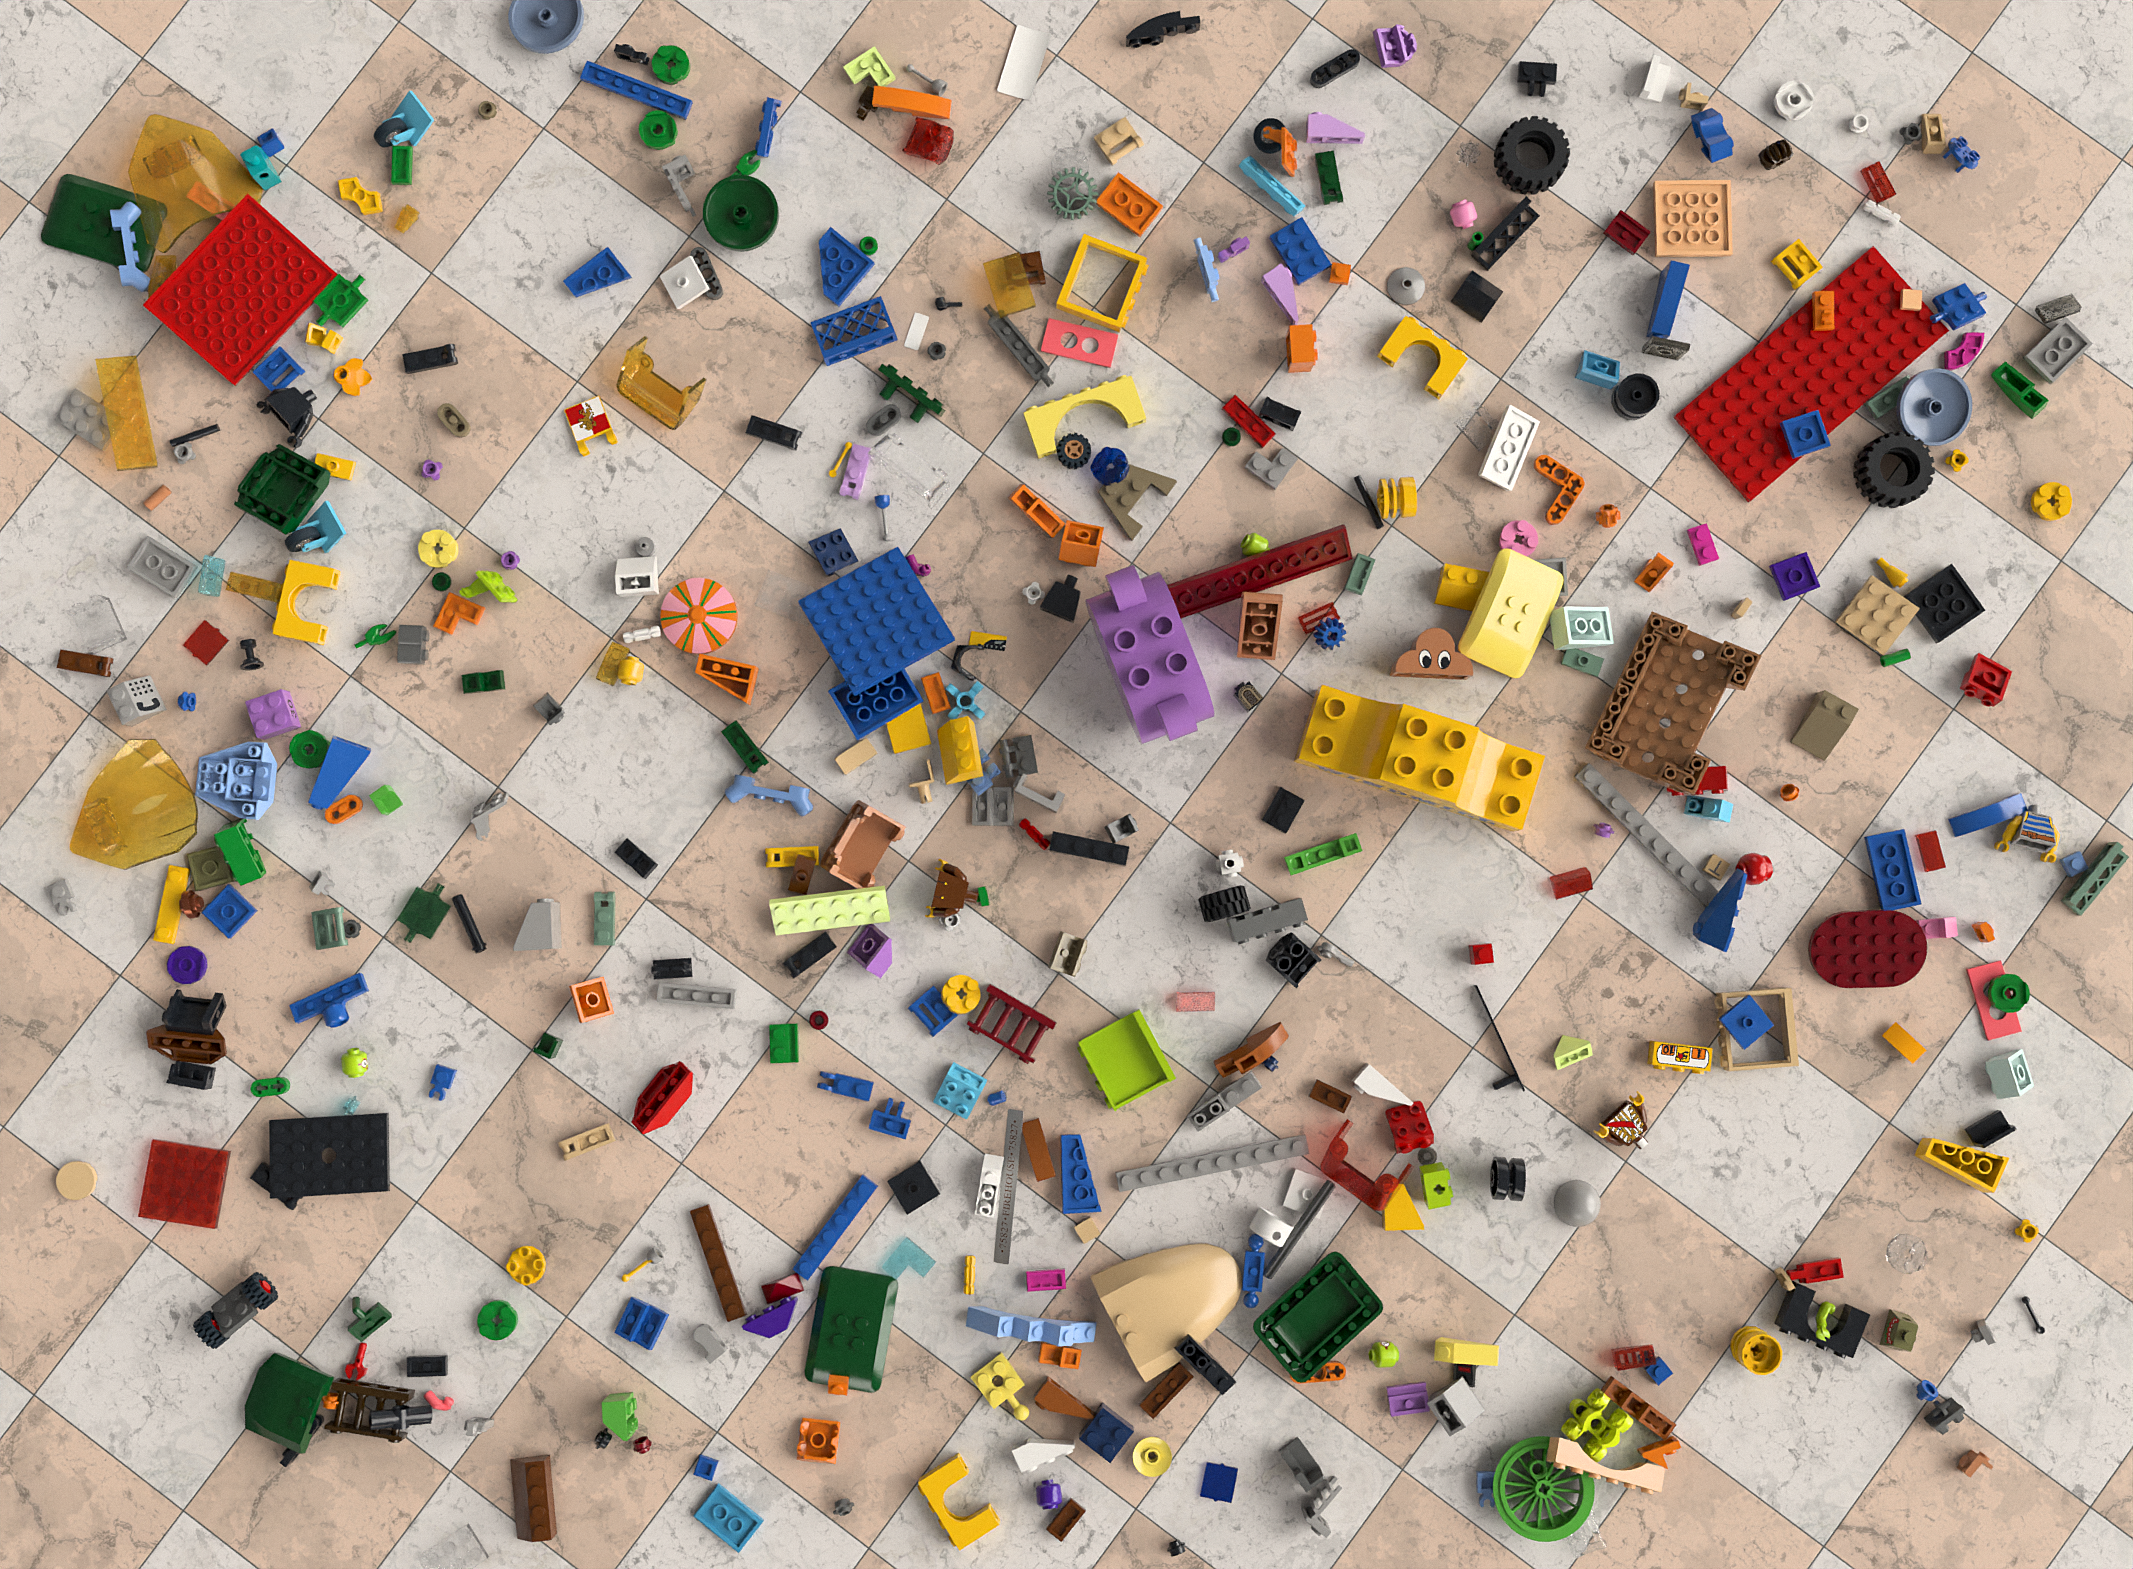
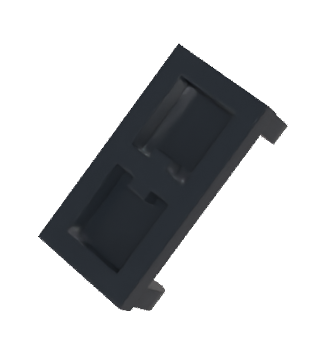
M1266 397L1258 417L1293 431L1302 411Z
M176 1061V1064H172L166 1083L201 1090L212 1089L216 1067Z

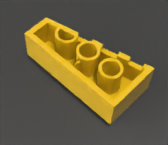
M1922 1138L1914 1156L1983 1193L1995 1192L2009 1160L2008 1157L1998 1156L1993 1153L1975 1150L1935 1138Z

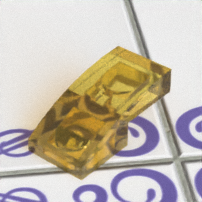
M612 642L602 661L596 679L614 686L618 679L619 663L621 660L627 659L630 649Z

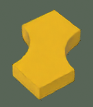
M357 177L338 180L342 200H350L357 203L364 215L383 212L379 192L368 191L362 188Z

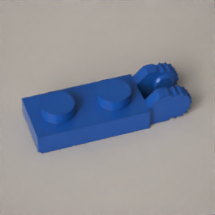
M821 1071L820 1076L823 1078L835 1080L833 1086L826 1083H818L817 1088L870 1101L874 1085L873 1081Z

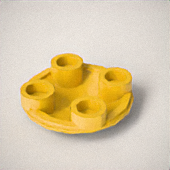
M522 1246L512 1252L508 1259L506 1270L516 1282L527 1286L536 1283L543 1276L546 1262L543 1254L533 1246Z

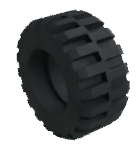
M1531 116L1530 120H1528V117H1523L1519 122L1514 121L1511 123L1510 127L1506 128L1494 151V167L1498 168L1496 174L1499 178L1502 176V183L1505 186L1507 184L1512 186V191L1515 192L1518 189L1521 190L1520 194L1525 195L1528 191H1530L1531 195L1537 194L1539 190L1545 192L1549 187H1553L1564 173L1569 163L1570 148H1567L1569 140L1568 138L1564 139L1565 132L1563 129L1558 130L1556 128L1558 124L1554 121L1551 124L1547 122L1548 118L1545 117L1542 120L1538 119V116ZM1523 142H1533L1540 145L1547 154L1548 164L1541 169H1529L1523 166L1516 157V146Z
M1890 432L1865 445L1863 450L1857 455L1858 460L1854 462V468H1857V470L1853 472V476L1858 480L1855 483L1857 489L1861 488L1863 491L1860 494L1863 497L1868 496L1870 498L1868 501L1872 504L1878 502L1879 507L1885 508L1888 506L1889 508L1904 506L1926 493L1928 486L1933 482L1931 475L1935 474V467H1932L1934 458L1929 456L1931 451L1928 447L1925 448L1922 445L1924 442L1921 439L1915 440V435L1910 433L1905 436L1904 432H1896L1895 434ZM1883 455H1896L1905 463L1908 477L1903 486L1891 485L1883 478L1880 471V461Z

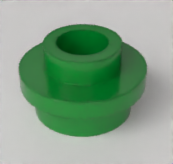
M867 236L861 239L859 249L865 255L870 256L877 252L878 243L875 238ZM871 244L872 248L866 249L865 246Z

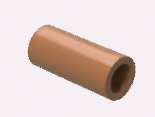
M163 484L143 503L152 511L172 492Z

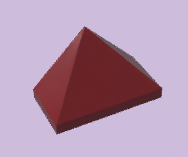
M793 1273L761 1285L767 1304L804 1291L798 1273Z

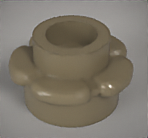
M489 101L481 102L478 108L479 115L485 120L494 118L497 114L496 105Z

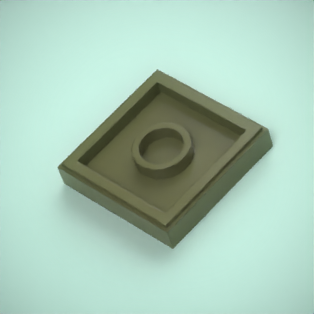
M218 846L187 854L195 891L235 882L232 876V869L230 865L225 863L223 852Z

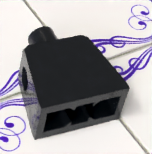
M1068 574L1064 584L1056 581L1040 605V610L1074 623L1081 591L1074 588L1078 578Z

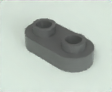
M889 404L878 411L867 421L868 432L873 436L884 434L899 422L901 418L899 408L896 405ZM889 413H894V418H889ZM875 424L880 425L878 430L873 429Z

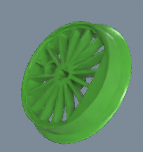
M1549 1436L1531 1437L1513 1445L1499 1461L1493 1479L1494 1501L1502 1519L1519 1535L1539 1542L1561 1540L1577 1531L1588 1518L1595 1496L1594 1479L1588 1477L1589 1473L1583 1472V1475L1576 1474L1553 1481L1569 1467L1558 1469L1550 1476L1554 1467L1553 1463L1549 1465L1548 1469L1546 1466V1454L1550 1442ZM1534 1449H1542L1541 1460L1534 1457ZM1529 1451L1531 1460L1526 1465L1520 1456ZM1518 1459L1533 1480L1512 1469V1464ZM1540 1463V1472L1533 1473V1465ZM1510 1470L1531 1482V1484L1506 1481L1508 1471ZM1579 1479L1578 1490L1553 1487L1554 1485ZM1505 1484L1530 1487L1505 1495ZM1541 1484H1544L1546 1486L1543 1488V1492L1539 1490V1488H1541ZM1553 1490L1578 1493L1577 1503H1571L1554 1493ZM1529 1493L1510 1509L1507 1499ZM1551 1495L1574 1508L1563 1512ZM1533 1498L1522 1520H1519L1514 1513ZM1547 1498L1560 1514L1552 1516ZM1538 1500L1536 1521L1526 1522ZM1542 1500L1544 1501V1505L1548 1515V1518L1541 1519Z

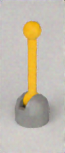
M653 1247L649 1250L647 1260L630 1273L624 1274L621 1278L622 1281L627 1282L629 1277L648 1263L657 1264L662 1261L664 1256L660 1249Z

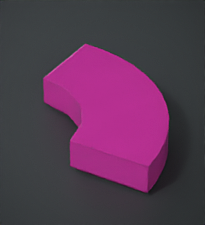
M1965 332L1961 343L1956 349L1944 352V368L1949 371L1956 370L1972 361L1982 348L1985 333Z

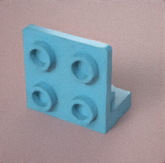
M953 1062L933 1102L964 1119H968L987 1079Z

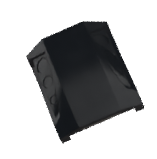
M1292 932L1281 937L1268 952L1266 962L1295 988L1299 986L1300 981L1316 963H1320L1322 960Z

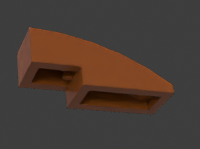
M1039 1118L1024 1122L1022 1124V1132L1037 1182L1055 1177L1056 1173Z

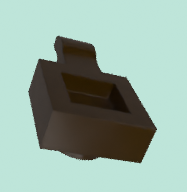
M867 85L858 100L861 106L856 113L858 114L857 118L862 121L865 120L870 110L875 113L878 107H873L872 105L874 88Z

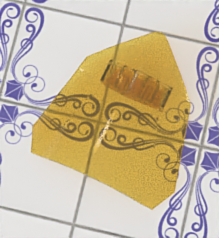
M152 114L147 118L134 150L128 174L138 208L141 210L140 217L148 244L160 252L166 253L189 228L209 217L230 212L247 193L259 204L261 203L263 188L212 131L157 114Z
M129 739L98 774L88 789L70 842L72 853L127 870L178 853L197 835L198 808L193 791L179 766L156 739Z

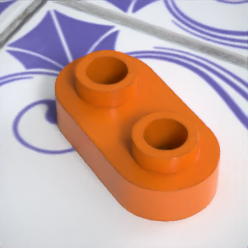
M347 795L326 809L325 818L331 824H341L362 810L363 802L356 795ZM353 801L356 803L354 808L351 807ZM338 811L339 817L335 818L334 814Z

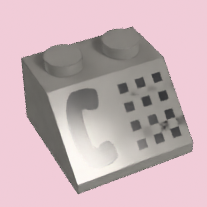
M151 676L125 681L106 690L122 725L133 727L167 710Z

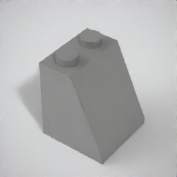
M547 898L537 899V903H531L514 944L513 951L562 948L560 902H554V899Z

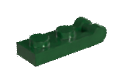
M1334 150L1315 153L1314 157L1323 204L1329 205L1330 202L1335 201L1337 203L1343 202ZM1334 190L1335 194L1329 195L1328 191Z
M737 720L721 731L753 774L758 772V768L762 765L765 766L769 763ZM756 755L758 760L752 763L750 758Z

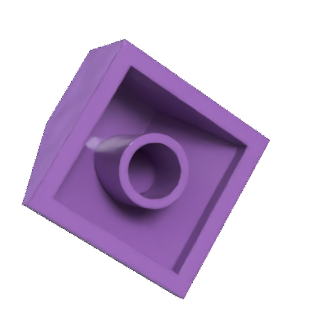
M867 924L847 953L866 970L881 979L892 964V939L874 924Z

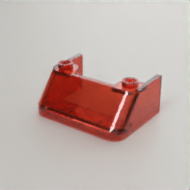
M1347 1119L1329 1144L1320 1165L1321 1171L1373 1210L1383 1211L1388 1207L1415 1167L1408 1163L1398 1179L1391 1174H1383L1375 1183L1344 1160L1349 1148L1343 1139L1354 1124Z

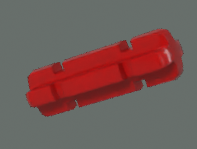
M1024 818L1019 823V826L1026 830V833L1036 843L1038 842L1043 850H1046L1051 843L1046 838L1044 839L1043 835Z

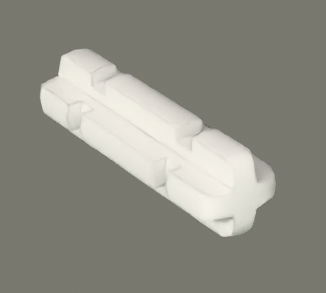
M1868 200L1863 208L1868 213L1873 212L1872 215L1884 221L1888 220V223L1896 225L1901 218L1899 214L1895 212L1893 214L1891 210L1879 204L1875 205L1876 203L1872 200Z
M653 626L651 629L644 628L635 630L633 633L626 632L623 633V639L625 643H631L633 640L650 639L651 636L659 637L661 636V629L659 626Z

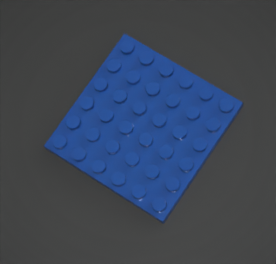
M899 547L890 550L798 601L854 696L955 641V637Z

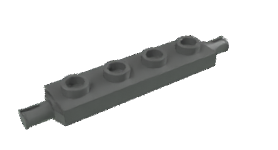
M990 304L985 306L984 310L990 316L988 325L1036 382L1042 379L1048 388L1050 384L1052 386L1054 382L1047 375L1050 371L1049 366L1003 310L996 312Z

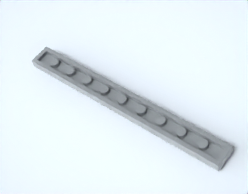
M1587 763L1574 777L1706 908L1719 891L1590 763Z
M1302 1134L1116 1172L1119 1192L1307 1155L1309 1154L1306 1135Z

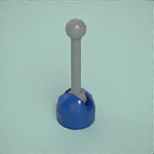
M890 495L875 496L876 506L882 509L885 534L883 540L889 541L891 537L888 534L885 509L890 505Z

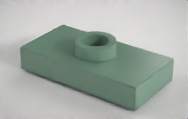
M1357 553L1344 589L1362 596L1376 559Z
M1576 648L1565 650L1561 665L1598 677L1604 658Z

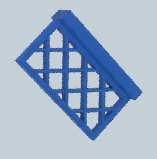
M881 296L810 322L827 366L898 340ZM880 303L881 309L878 314L870 311L873 305ZM861 311L864 313L860 321L852 318L854 312ZM867 315L876 317L873 325L864 323ZM838 318L847 319L843 327L834 324ZM881 319L886 321L889 327L879 329L876 326ZM850 321L858 324L855 332L846 329ZM825 324L829 327L826 333L823 334L817 331L816 326ZM862 326L870 329L869 333L865 336L858 334ZM832 327L840 330L837 339L828 336ZM844 332L852 335L850 341H841ZM826 339L835 342L832 348L824 349L823 345Z

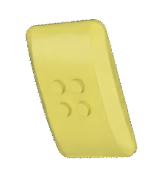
M1505 548L1500 550L1459 641L1458 651L1469 659L1512 678H1520L1524 674L1550 619L1563 585L1562 574L1511 549Z

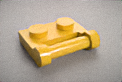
M1797 239L1771 261L1774 266L1777 265L1793 284L1792 288L1794 290L1823 268L1800 239ZM1784 257H1786L1790 261V263L1796 268V270L1801 274L1802 277L1800 279L1797 278V276L1782 260Z

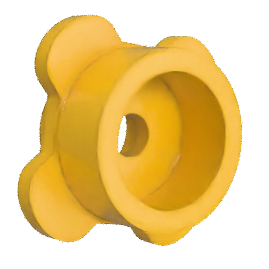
M1955 449L1952 452L1953 454L1945 459L1947 465H1951L1955 472H1959L1961 467L1969 462V459L1965 453Z
M2023 1219L2022 1224L2015 1228V1234L2021 1236L2026 1243H2030L2039 1232V1229L2030 1224L2028 1219Z

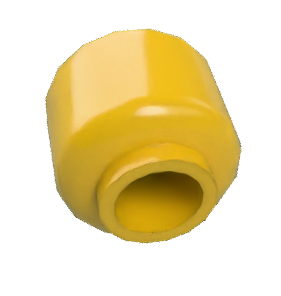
M628 656L627 659L620 661L617 677L623 684L636 685L642 681L644 665L639 662V658Z

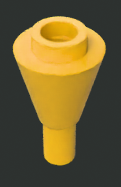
M1882 557L1876 562L1884 570L1894 588L1897 586L1901 588L1909 581L1906 578L1908 576L1907 573L1892 565L1890 566Z

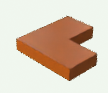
M449 592L433 627L452 635L460 618L478 625L485 608Z

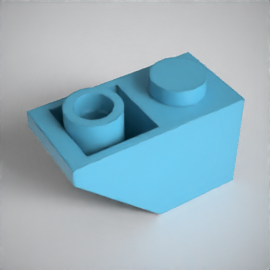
M1688 795L1684 814L1730 823L1733 804L1722 799Z

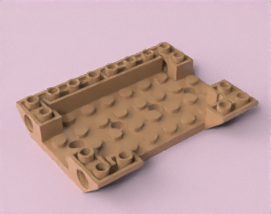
M1651 612L1585 749L1609 763L1674 791L1695 795L1711 762V759L1695 753L1726 688L1745 691L1762 655L1724 641L1722 644L1688 630V626ZM1695 651H1702L1704 653V657L1700 660L1694 659L1692 655ZM1685 685L1687 691L1684 694H1679L1676 692L1677 686ZM1662 719H1668L1671 724L1668 728H1662L1659 722ZM1651 753L1654 759L1647 763L1643 761V755Z

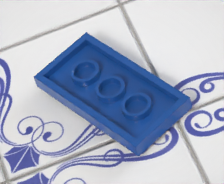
M1905 829L1864 837L1880 909L1897 910L1921 905Z

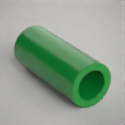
M1481 232L1473 233L1467 244L1469 250L1474 251L1481 244L1484 238Z
M1906 648L1881 656L1880 663L1883 667H1887L1911 659V654Z

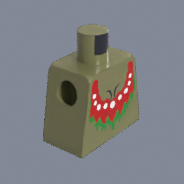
M1889 1309L1880 1345L1898 1351L1911 1352L1916 1341L1918 1324L1910 1315Z

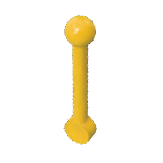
M851 442L845 443V449L834 469L829 471L830 477H836L838 467L847 451L852 448Z

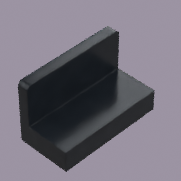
M2000 1110L1965 1128L1974 1146L1986 1148L2017 1130L2015 1125L2008 1124Z

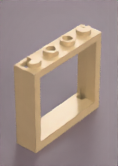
M1792 988L1716 993L1717 997L1714 999L1715 1007L1718 1009L1716 1024L1720 1028L1718 1044L1722 1048L1720 1064L1724 1070L1740 1071L1799 1066ZM1747 994L1751 996L1778 994L1784 1050L1783 1060L1732 1063L1730 1033L1718 1019L1727 1012L1726 998L1745 997Z

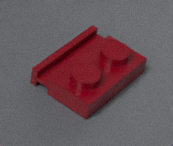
M1620 210L1603 234L1631 255H1634L1651 231Z

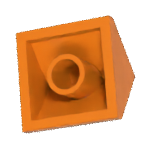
M604 977L569 986L580 1023L614 1014Z

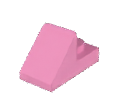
M1956 917L1916 920L1923 929L1926 939L1958 936Z

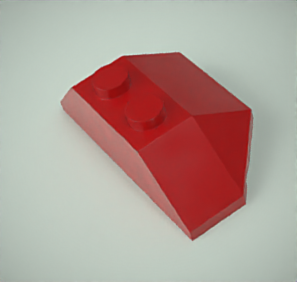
M681 1061L662 1067L638 1097L631 1123L642 1134L667 1125L692 1094L693 1072Z

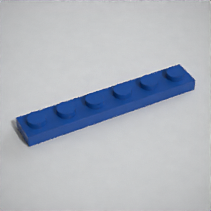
M590 61L586 62L580 79L584 82L684 120L687 119L693 104L690 99Z
M863 1174L792 1270L808 1281L878 1185Z

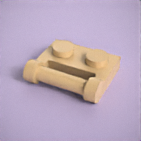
M1126 117L1094 137V141L1112 166L1121 157L1135 148H1140L1144 145L1142 139L1137 135ZM1129 138L1133 140L1114 154L1111 153V150Z

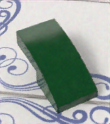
M503 670L461 675L463 694L505 689Z

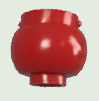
M1758 853L1743 855L1735 870L1738 868L1747 874L1745 883L1747 885L1761 884L1764 881H1768L1773 874V867L1769 857Z

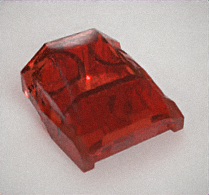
M916 117L914 128L906 147L902 151L907 155L923 158L937 165L942 164L947 160L952 148L954 131L951 127L941 125L935 121Z

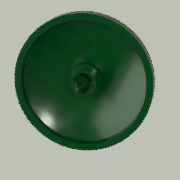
M734 175L719 181L708 192L703 204V221L710 236L722 247L732 251H750L765 244L774 234L779 221V207L773 192L764 182L747 175Z

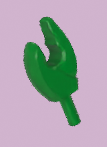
M752 150L745 153L735 167L737 171L731 176H749L759 168L761 161L757 160L753 164L748 162L757 155V151Z
M378 624L371 627L365 633L366 639L354 645L356 648H359L367 643L369 645L384 644L397 632L393 630L380 636V631L388 625Z

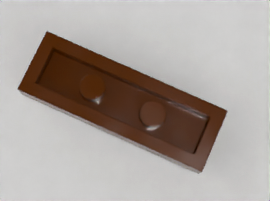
M1178 1362L1139 1403V1406L1154 1419L1187 1385L1194 1375L1181 1362Z

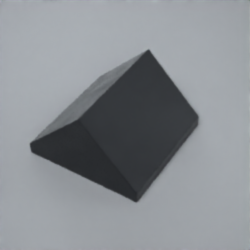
M1472 270L1451 302L1482 323L1503 291Z

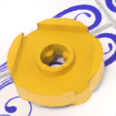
M2057 482L2041 485L2034 491L2031 497L2032 510L2034 513L2037 512L2041 516L2040 518L2045 521H2055L2069 514L2072 506L2070 489L2066 485ZM2051 497L2055 500V504L2053 506H2051V503H2048L2047 501L2048 499H2051Z
M966 975L951 977L944 984L941 991L943 1003L955 1014L970 1012L980 1001L978 982ZM963 990V993H965L966 996H964L962 999H959V996L956 995V992Z

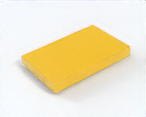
M921 703L887 723L894 754L932 744Z

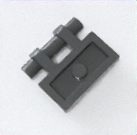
M1031 735L1013 738L1014 746L1009 747L1007 739L1000 740L1001 748H999V752L1002 754L1004 764L1002 769L1005 771L1006 778L1014 777V769H1018L1019 776H1022L1023 773L1026 775L1038 773ZM1015 752L1017 763H1011L1009 753Z

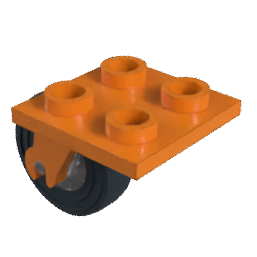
M1275 118L1262 120L1254 130L1253 139L1255 145L1260 151L1267 154L1276 153L1282 149V166L1291 177H1295V170H1297V160L1294 152L1297 151L1296 140L1293 139L1292 134L1288 132L1280 120Z

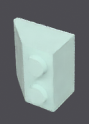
M2022 1049L1992 1057L1985 1062V1070L1990 1075L1991 1088L1993 1093L1996 1094L1997 1099L2021 1096L2034 1086Z

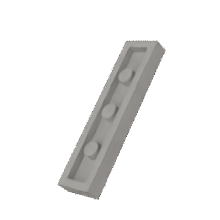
M659 982L657 1002L735 1009L737 989Z

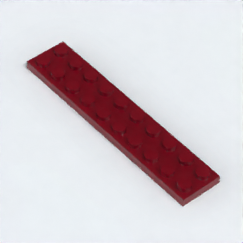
M1342 524L1168 584L1167 587L1180 618L1239 599L1242 592H1259L1352 560L1347 529Z

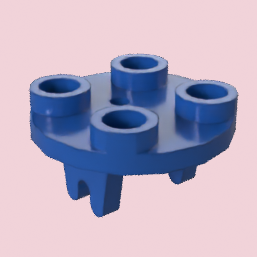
M1962 136L1950 139L1948 142L1950 150L1942 156L1946 159L1950 154H1953L1962 164L1955 170L1957 173L1964 167L1971 170L1975 169L1980 159V155L1967 146L1968 142Z

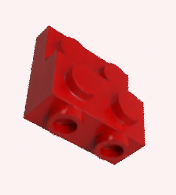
M1978 653L1974 656L1969 671L1965 673L1960 689L1964 691L1966 696L1980 699L1984 706L1994 707L2003 700L2012 671Z

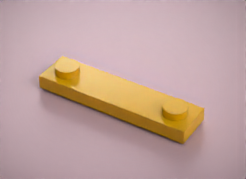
M169 865L153 941L175 944L181 916L179 901L182 893L186 891L190 868Z

